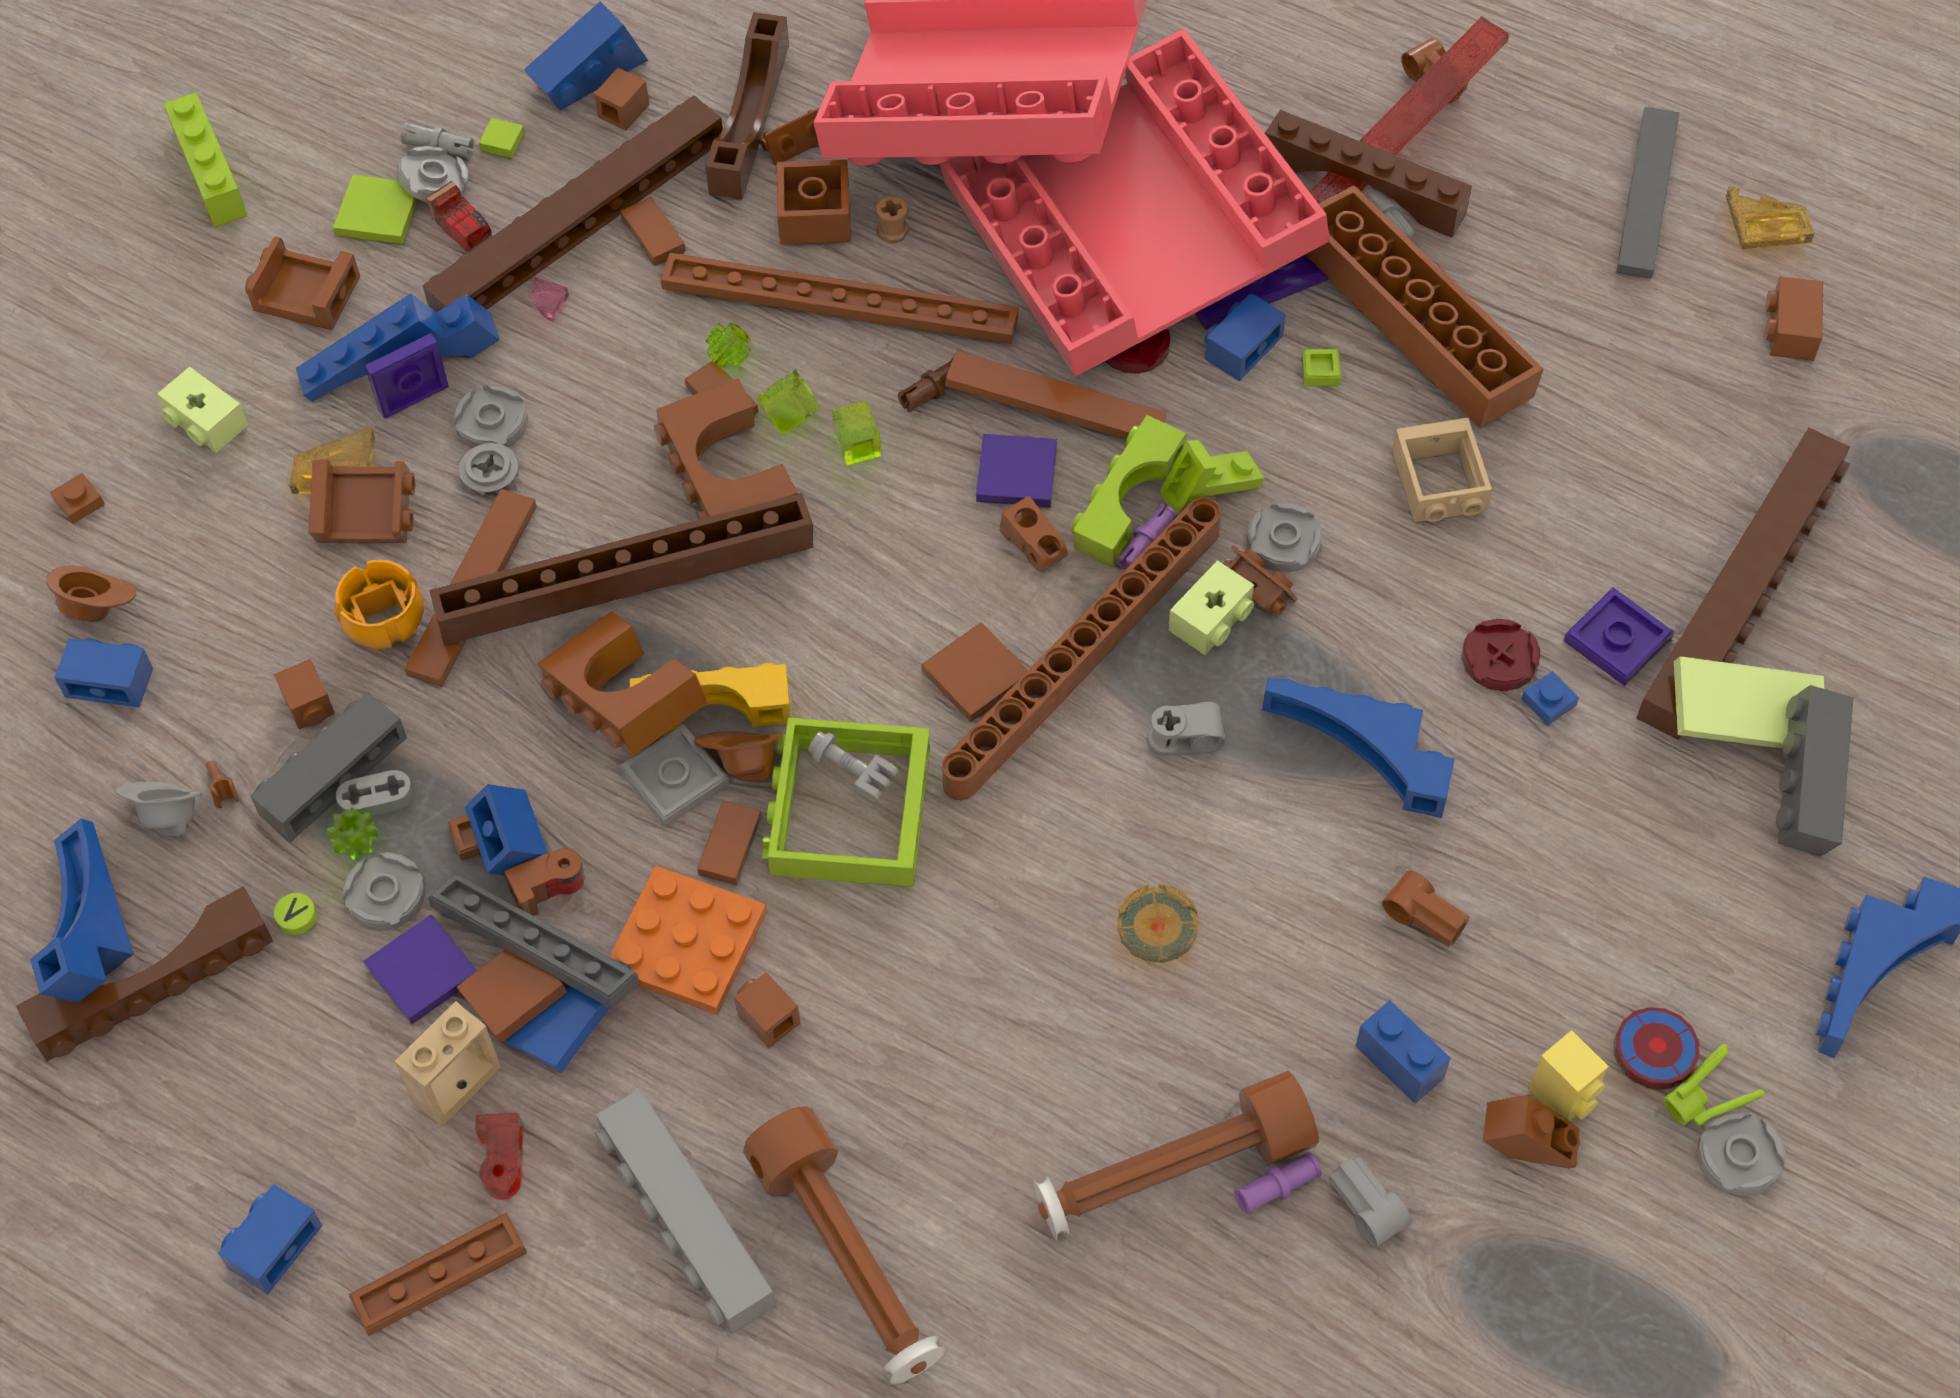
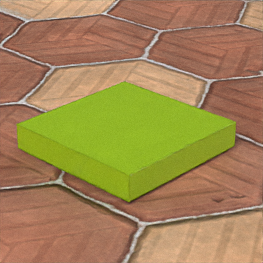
M352 174L333 225L335 236L403 245L419 199L412 197L403 190L398 180Z

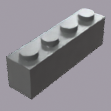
M1809 685L1789 700L1786 707V718L1789 719L1788 733L1782 747L1783 754L1786 755L1785 767L1779 782L1782 801L1781 808L1776 817V826L1779 829L1778 844L1820 856L1842 844L1854 697Z
M369 692L359 700L350 703L338 719L330 726L322 728L316 734L313 741L300 752L291 755L279 771L271 778L263 780L257 786L255 792L250 797L259 816L287 840L292 842L336 802V791L342 783L368 774L407 739L401 719Z

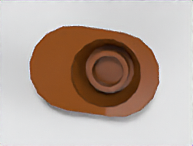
M61 566L53 569L47 575L46 584L50 591L55 593L56 605L59 611L66 617L74 620L100 621L108 615L111 607L124 605L131 602L137 596L136 587L132 583L83 566Z
M720 731L700 735L695 738L694 743L700 747L716 749L728 774L734 775L740 780L754 781L768 779L772 776L775 762V741L782 738L783 735L779 733L763 735L741 731Z

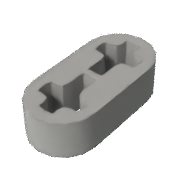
M390 770L350 779L342 783L336 791V801L341 813L350 819H362L401 810L407 807L414 797V790L409 777L399 770ZM398 785V794L391 796V786ZM359 794V803L352 805L350 802L352 801V795Z

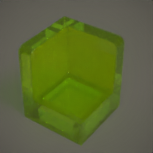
M796 369L768 386L757 398L781 433H786L810 418L820 407L819 402Z
M867 401L832 409L833 431L846 466L881 456L880 433Z

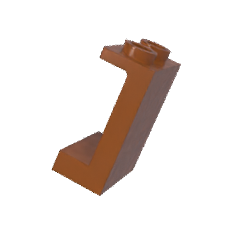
M274 236L269 247L263 250L260 263L254 274L248 277L245 291L253 311L333 330L361 276L355 256L352 253L340 251L335 262L288 251L285 248L283 239Z
M313 460L308 533L317 543H407V531H412L414 526L413 510L409 509V495L415 494L416 487L414 473H410L404 461H396L395 467L332 466L328 460Z

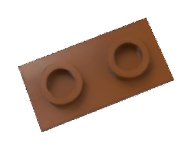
M819 108L811 109L807 114L770 132L763 133V137L759 139L760 145L765 152L769 150L774 165L819 144L814 127V120Z
M1233 545L1231 547L1237 556L1233 561L1228 558L1223 564L1252 584L1255 583L1257 585L1253 590L1252 600L1268 614L1275 613L1277 616L1280 615L1287 606V603L1284 602L1287 597L1294 602L1298 600L1290 590L1293 583L1277 570L1271 575L1262 568L1265 562L1255 552L1247 548L1243 553L1236 546Z

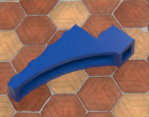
M410 293L298 366L296 371L303 396L313 402L344 384L366 376L365 365L430 333L437 341L441 357L467 355L472 358L499 341L492 315L467 294L436 312Z
M1268 677L1263 711L1285 716L1314 727L1360 755L1381 774L1404 802L1402 810L1442 818L1455 758L1444 756L1437 751L1423 752L1415 750L1423 715L1422 709L1413 708L1406 703L1393 704L1375 700L1367 695L1355 696L1336 692L1329 687H1312L1298 684L1291 679Z
M85 819L78 820L54 840L62 883L58 924L50 943L30 959L41 995L78 1003L107 981L106 976L133 955L94 823Z
M1923 877L1916 890H1908L1903 906L1865 895L1859 908L1851 907L1844 926V930L1850 932L1848 943L1841 942L1835 959V965L1841 966L1838 977L1832 976L1825 995V1000L1831 1001L1829 1013L1822 1012L1815 1035L1822 1037L1818 1050L1819 1053L1835 1058L1845 1040L1857 1008L1868 993L1891 971L1908 959L1933 946L1944 942L1951 945L1954 944L1960 934V888Z

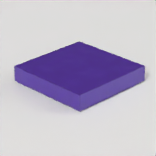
M431 333L365 365L378 410L384 419L449 387L438 344Z
M983 434L976 502L1014 505L1025 497L1030 496L1037 506L1051 507L1057 439Z
M1612 587L1565 634L1563 641L1625 686L1672 639L1674 631Z
M432 914L363 961L365 967L411 1025L459 992L456 986L477 971Z

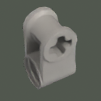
M1200 702L1190 705H1166L1156 709L1151 716L1152 728L1148 733V744L1157 754L1168 756L1195 752L1211 753L1220 750L1226 744L1220 706L1217 703ZM1164 716H1167L1166 722H1163ZM1167 739H1171L1170 744L1167 746Z

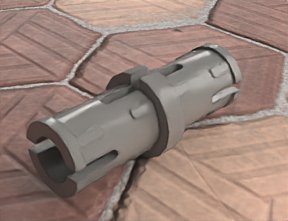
M406 122L402 128L409 133L416 134L412 136L401 133L402 144L418 147H441L448 150L450 155H457L465 160H469L473 152L467 149L460 148V146L474 149V139L471 137L467 138L446 133V130L441 127L431 129L412 124L411 122Z

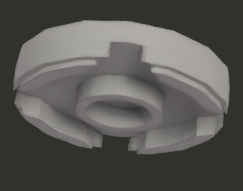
M417 147L409 150L407 156L401 157L399 160L397 180L402 189L408 194L425 202H428V197L454 182L455 186L430 201L432 203L449 202L460 197L467 188L468 168L461 158L456 155L455 159L453 156L448 155V150L441 147Z
M483 386L484 390L477 392L472 390L466 393L457 403L453 414L456 431L461 440L472 448L486 443H496L508 447L516 443L525 433L528 424L526 405L517 392L506 386Z
M1276 503L1270 505V508L1264 511L1261 509L1255 513L1248 525L1247 545L1249 549L1264 560L1263 566L1274 571L1292 572L1304 569L1315 561L1321 550L1323 530L1320 523L1318 525L1314 515L1308 509L1293 503Z
M379 853L376 854L377 857L369 860L365 858L359 861L347 874L342 889L345 906L356 922L366 928L387 930L397 928L414 917L422 906L425 897L424 879L413 861L401 854Z
M1739 1111L1724 1113L1710 1121L1699 1138L1697 1157L1700 1169L1707 1179L1722 1191L1741 1197L1758 1195L1771 1188L1780 1176L1786 1153L1781 1137L1771 1124L1763 1119L1760 1121L1757 1118L1751 1117L1752 1114Z

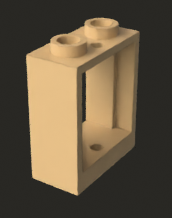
M1469 418L1396 429L1392 452L1414 523L1422 521L1436 522L1447 517L1460 515L1474 516L1480 512L1487 511L1492 488ZM1459 453L1470 488L1423 496L1412 460Z
M456 1001L394 1061L412 1102L441 1127L501 1068L487 1027ZM449 1048L453 1049L451 1054H444ZM465 1082L467 1086L464 1089H459V1083Z

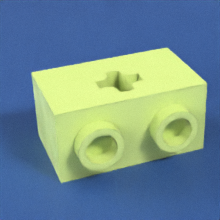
M188 367L157 393L163 407L161 414L171 426L177 427L179 425L186 430L187 435L198 446L204 444L215 453L248 426L240 403L191 367Z
M1217 560L1170 610L1168 631L1203 655H1206L1214 645L1219 647L1224 643L1230 634L1231 627L1238 620L1244 621L1249 616L1254 607V602L1252 601L1254 584Z

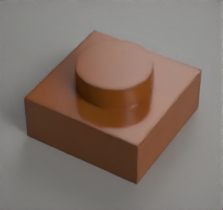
M83 473L50 492L53 500L72 524L105 505L101 495Z

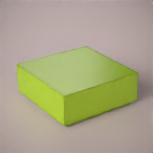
M491 118L479 141L480 151L513 158L525 135L524 126Z
M1302 349L1303 386H1340L1339 349Z

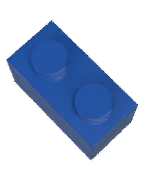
M1250 293L1241 303L1236 302L1233 304L1227 317L1219 325L1214 324L1209 329L1204 339L1206 343L1205 360L1240 381L1283 337L1286 314Z
M69 638L54 678L65 698L140 707L153 667L144 648H140L135 644L123 643L116 645L103 643L93 638L84 640Z
M487 784L465 806L487 873L505 875L504 871L548 853L526 790Z
M1391 1000L1360 1025L1356 1047L1415 1104L1445 1078L1451 1057Z
M273 1184L266 1194L262 1193L254 1200L250 1207L249 1215L238 1228L232 1229L225 1236L218 1255L229 1270L268 1295L323 1225L312 1208Z

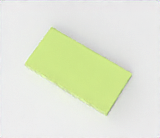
M1680 656L1674 661L1678 735L1782 748L1788 733L1789 719L1786 718V707L1789 700L1809 685L1825 689L1824 676Z

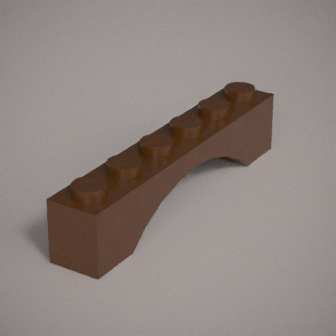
M753 12L745 37L741 71L733 105L722 132L712 142L705 165L709 195L743 199L760 144L759 139L764 131L789 48L787 17Z
M1283 110L1278 112L1265 132V135L1294 173L1324 171L1359 180L1392 198L1424 227L1453 237L1467 214L1472 186Z
M243 886L207 905L197 924L183 942L165 958L148 969L121 981L100 985L79 1003L39 993L16 1005V1008L36 1047L45 1060L49 1061L55 1057H63L71 1053L76 1046L93 1037L107 1034L115 1025L132 1016H140L146 1013L156 1003L170 996L184 993L190 985L207 976H215L223 972L233 962L245 956L259 953L265 945L273 942V939Z

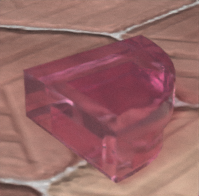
M536 277L532 284L533 300L540 314L546 319L554 321L569 296L568 288Z

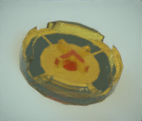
M1159 884V887L1150 888L1147 885L1136 889L1125 898L1119 908L1117 930L1122 944L1132 955L1147 962L1164 963L1178 959L1188 952L1196 940L1198 932V917L1194 903L1184 892L1170 885Z

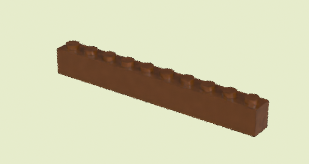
M695 95L685 102L678 104L671 112L658 121L651 123L631 140L625 141L618 149L605 158L598 160L591 168L578 177L571 179L564 187L551 196L544 198L524 215L515 218L511 224L495 235L488 237L484 243L468 254L461 256L444 271L431 277L423 285L428 306L438 312L467 294L486 310L617 218L621 215V210L638 203L707 154L711 149L713 140L723 130L722 118Z
M1807 429L1643 698L1636 719L1677 740L1680 739L1682 735H1678L1674 661L1681 656L1733 664L1738 652L1733 650L1737 642L1742 645L1746 643L1754 627L1750 620L1753 615L1760 618L1771 597L1766 595L1769 588L1778 589L1787 572L1786 569L1782 568L1786 561L1794 562L1803 545L1802 542L1798 541L1802 534L1806 536L1811 534L1819 518L1814 513L1817 508L1825 510L1835 491L1830 488L1832 483L1840 484L1846 475L1850 463L1846 462L1845 458L1850 446L1814 429Z
M802 493L429 591L435 617L445 646L813 548V522Z

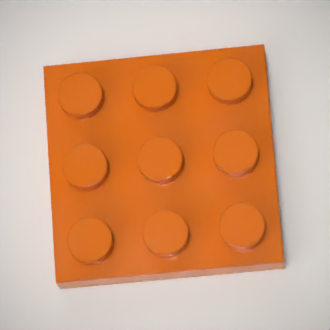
M655 865L609 957L629 966L632 971L638 974L639 984L637 986L718 1015L767 913L766 904Z

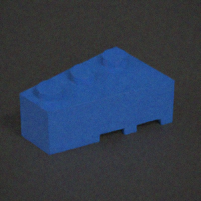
M600 1L530 63L524 71L546 97L561 111L599 89L617 68L629 72L648 61V59L626 27Z

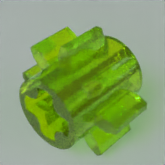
M718 323L707 335L706 342L710 346L706 349V352L719 366L727 368L732 362L738 368L749 356L748 353L751 349L747 344L750 342V338L738 325L729 323L724 328Z
M354 807L341 814L335 813L333 815L335 818L334 827L326 829L329 840L333 841L331 845L335 854L338 855L344 851L351 856L352 860H355L356 856L362 855L365 852L371 853V839L380 837L377 827L373 825L374 821L371 813L366 812L361 815L355 811Z

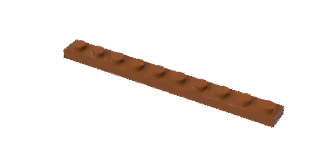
M669 253L661 277L662 289L1008 344H1012L1019 316V307L676 253Z

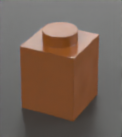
M617 68L594 93L598 118L625 131L650 105L646 81L637 74H630L620 68Z
M311 659L274 674L298 729L309 725H317L327 717L335 714L329 696Z
M767 972L757 980L750 979L744 983L734 997L737 1015L768 1048L801 1024L798 1005Z

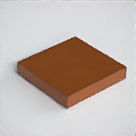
M982 622L921 664L922 672L970 722L993 707L1028 671Z
M506 949L456 986L500 1043L504 1042L568 992L559 979Z

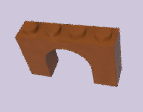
M739 378L656 409L658 424L654 425L656 437L661 446H668L671 452L668 454L671 468L675 475L682 474L685 480L682 483L685 496L690 504L695 502L699 509L696 512L698 520L798 494L783 464L736 480L716 477L707 472L699 461L702 454L710 445L755 427L753 405Z
M612 611L537 663L544 676L540 682L552 699L559 697L572 715L580 714L586 725L593 732L601 731L607 742L614 749L621 747L632 757L708 703L696 674L675 658L630 688L615 692L601 691L603 686L612 677L644 655L633 627Z

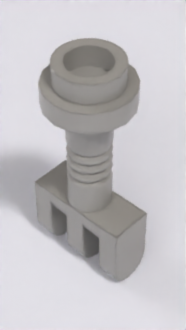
M820 731L808 748V752L813 755V760L820 764L827 758L836 765L843 767V769L850 771L851 774L858 777L853 791L869 801L877 803L882 796L879 790L886 791L890 785V781L886 777L894 779L899 773L898 768L877 754L867 765L834 745L837 739L835 735L830 732L824 734Z

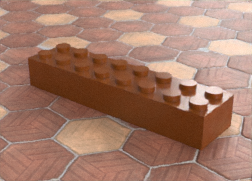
M1352 186L1319 203L1320 207L1327 214L1330 241L1305 255L1479 428L1534 398L1544 369L1359 189Z

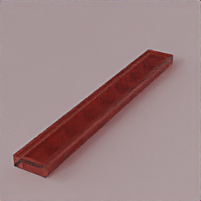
M1481 16L1359 141L1397 155L1508 42L1509 33ZM1328 172L1309 192L1319 204L1352 186L1362 191L1367 184L1341 174Z

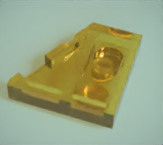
M1728 188L1726 200L1741 249L1812 242L1814 230L1806 206L1791 202H1780L1776 198L1761 195L1760 200L1738 195L1739 188Z
M365 429L294 455L289 482L292 494H311L313 460H328L332 466L371 467L375 443L373 429Z

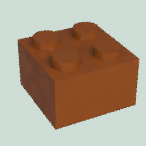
M847 159L777 162V219L780 244L851 242Z

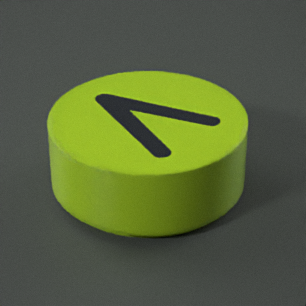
M291 893L282 897L277 902L274 908V918L278 927L288 935H301L308 932L316 923L317 910L313 901L307 895Z

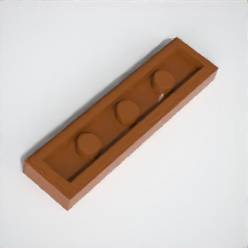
M506 1212L348 1295L368 1336L525 1255L527 1251Z

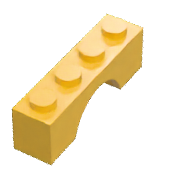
M764 663L757 667H724L719 670L704 672L691 670L696 674L708 701L704 706L720 704L733 707L746 716L752 727L787 724L788 718H791L786 664ZM651 674L644 675L641 678H631L630 687L640 683ZM679 724L676 725L674 728H672V729H671L670 731H668L667 733H665L663 736L667 735L668 733H670V732L673 731L674 729L678 728V727H679Z

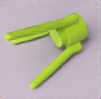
M1721 1044L1683 1084L1663 1098L1666 1109L1681 1125L1685 1126L1692 1120L1700 1127L1713 1117L1751 1103L1764 1096V1091L1759 1089L1705 1110L1704 1105L1709 1100L1699 1084L1729 1054L1726 1044Z

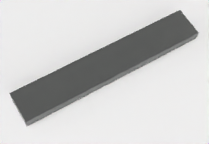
M1650 107L1644 108L1617 273L1652 279L1679 112Z
M457 873L428 897L431 908L610 1009L616 1006L639 984L636 972Z

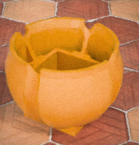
M388 560L366 561L367 565L364 570L354 566L339 581L335 593L334 611L343 632L355 643L366 648H372L373 652L380 649H389L392 647V644L396 642L404 643L411 636L416 635V630L420 626L424 613V598L415 578L403 566ZM394 605H398L401 611L397 616L376 624H366L364 619Z

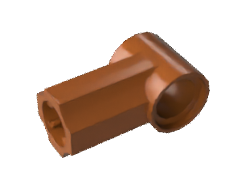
M1431 38L1402 54L1401 63L1405 73L1412 80L1422 79L1443 101L1452 103L1458 100L1467 89L1468 80L1447 60L1446 51L1441 42L1436 38Z
M1411 870L1406 871L1382 901V907L1385 912L1395 921L1404 925L1413 923L1447 947L1454 944L1459 938L1470 916L1435 894V889L1428 879Z

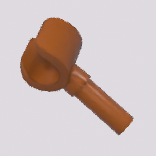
M214 761L207 762L206 768L212 778L209 788L215 806L222 808L221 801L227 798H234L235 803L238 802L239 798L233 780L231 778H223Z

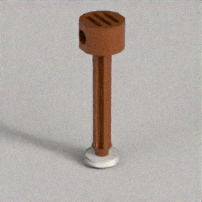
M1289 1071L1245 1087L1239 1093L1243 1114L1073 1181H1065L1059 1191H1055L1047 1175H1045V1181L1041 1184L1033 1180L1039 1202L1038 1210L1040 1215L1046 1220L1052 1235L1057 1240V1235L1060 1232L1064 1231L1069 1235V1228L1065 1218L1069 1214L1081 1217V1214L1253 1146H1256L1263 1160L1268 1165L1316 1147L1319 1143L1318 1129L1307 1098L1298 1081Z
M808 1106L796 1107L775 1116L757 1128L745 1142L744 1155L768 1195L777 1197L795 1192L885 1344V1351L896 1354L883 1368V1373L892 1374V1378L889 1380L890 1384L904 1383L925 1372L943 1357L946 1348L937 1346L939 1336H930L918 1341L919 1329L914 1326L825 1177L824 1173L835 1163L838 1150L814 1110Z

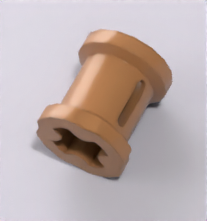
M887 196L882 198L876 205V215L880 220V223L877 225V233L881 240L888 243L903 241L909 232L908 224L904 220L908 213L907 204L900 197Z

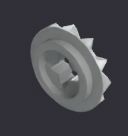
M486 443L470 449L460 461L459 475L461 482L466 485L469 492L475 490L482 496L487 492H495L498 495L505 486L512 488L513 479L519 476L517 458L509 448L501 444ZM493 461L496 471L491 472L490 476L485 478L483 471H487Z

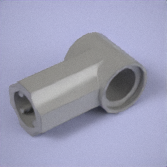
M1360 1156L1354 1159L1350 1158L1330 1175L1329 1182L1354 1213V1221L1359 1232L1372 1247L1376 1248L1412 1224L1410 1213L1403 1201L1394 1192H1386Z

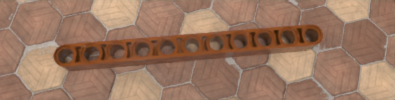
M1206 497L1193 500L945 756L942 762V783L944 792L948 797L954 800H965L972 797L1216 542L1219 537L1221 508L1215 500ZM1129 594H1136L1138 596H1129ZM1104 619H1113L1115 621L1109 622L1104 621ZM1080 644H1089V645H1091V646L1081 647V646H1079V645H1080ZM1064 669V670H1066V672L1060 673V672H1056V671H1054V670ZM1031 695H1040V696H1042V697L1036 699V698H1031V697H1029V696H1031ZM1012 720L1018 723L1010 725L1005 724L1004 722ZM984 746L993 748L989 751L979 750L980 747ZM956 773L967 774L966 777L957 778L953 775Z

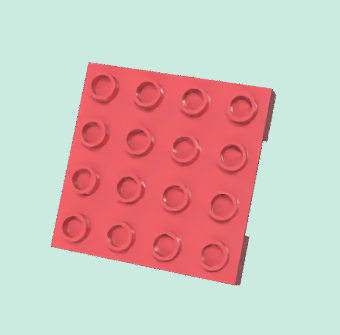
M865 0L864 4L871 33L851 81H833L830 83L814 120L822 158H848L855 165L866 166L878 163L885 157H915L920 163L934 165L946 162L953 156H984L989 162L1002 164L1012 162L1022 155H1053L1061 162L1071 163L1084 160L1092 154H1100L1147 0Z
M1184 28L1129 57L1125 71L1127 84L1120 87L1100 154H1092L1084 160L1071 163L1061 162L1053 155H1022L1012 162L1002 164L989 162L984 156H953L948 161L939 164L945 185L1075 377L1330 241L1327 214Z

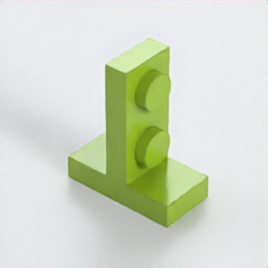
M1199 439L1190 440L1184 445L1159 493L1166 504L1172 507L1179 515L1197 498L1260 488L1265 477L1248 451L1210 456Z

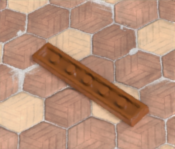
M957 350L945 380V386L1123 439H1127L1135 425L1140 426L1146 415L1161 422H1165L1167 412Z
M503 489L500 490L450 584L504 570L537 507L534 498ZM434 613L405 667L406 675L442 687L466 640L444 646Z

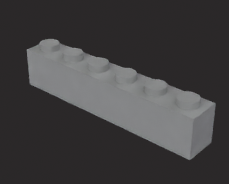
M639 1088L596 1114L600 1130L595 1132L599 1143L607 1155L613 1151L621 1162L616 1166L628 1188L636 1185L643 1197L638 1199V1202L649 1221L652 1222L658 1219L665 1231L660 1233V1237L670 1254L674 1256L680 1253L687 1264L682 1268V1271L691 1287L695 1291L701 1287L709 1300L704 1305L715 1324L718 1326L724 1322L730 1333L733 1334L776 1307L773 1290L641 1089Z

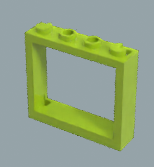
M788 718L786 734H782L783 737L778 739L777 754L782 756L781 767L774 766L772 789L777 790L776 801H769L767 810V824L772 825L771 836H764L762 860H768L770 876L914 887L930 756V729ZM820 731L824 734L830 732L835 735L837 739L834 745L846 752L910 757L898 860L786 851L801 748L808 749L812 740Z

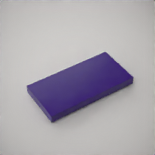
M1303 255L1194 314L1205 330H1207L1214 324L1219 325L1227 317L1233 304L1236 302L1241 303L1250 293L1271 304L1330 279L1306 255Z

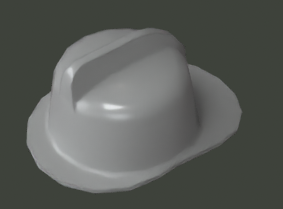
M162 782L128 783L116 789V795L134 802L143 828L154 829L163 836H182L184 834L186 824L190 823L193 819L195 797L202 795L200 791H190Z

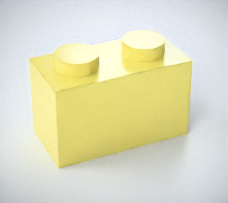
M1571 1030L1541 1055L1529 1091L1541 1103L1566 1120L1571 1121L1575 1116L1582 1120L1597 1106L1598 1101L1595 1098L1605 1088V1084L1602 1081L1609 1066Z

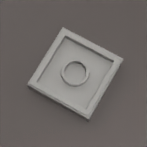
M684 724L619 765L620 773L665 827L730 784L729 777L703 747L697 746L694 743L695 737Z

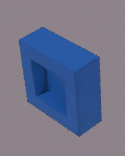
M1552 671L1524 690L1521 699L1547 725H1550L1574 708L1578 703L1579 697Z

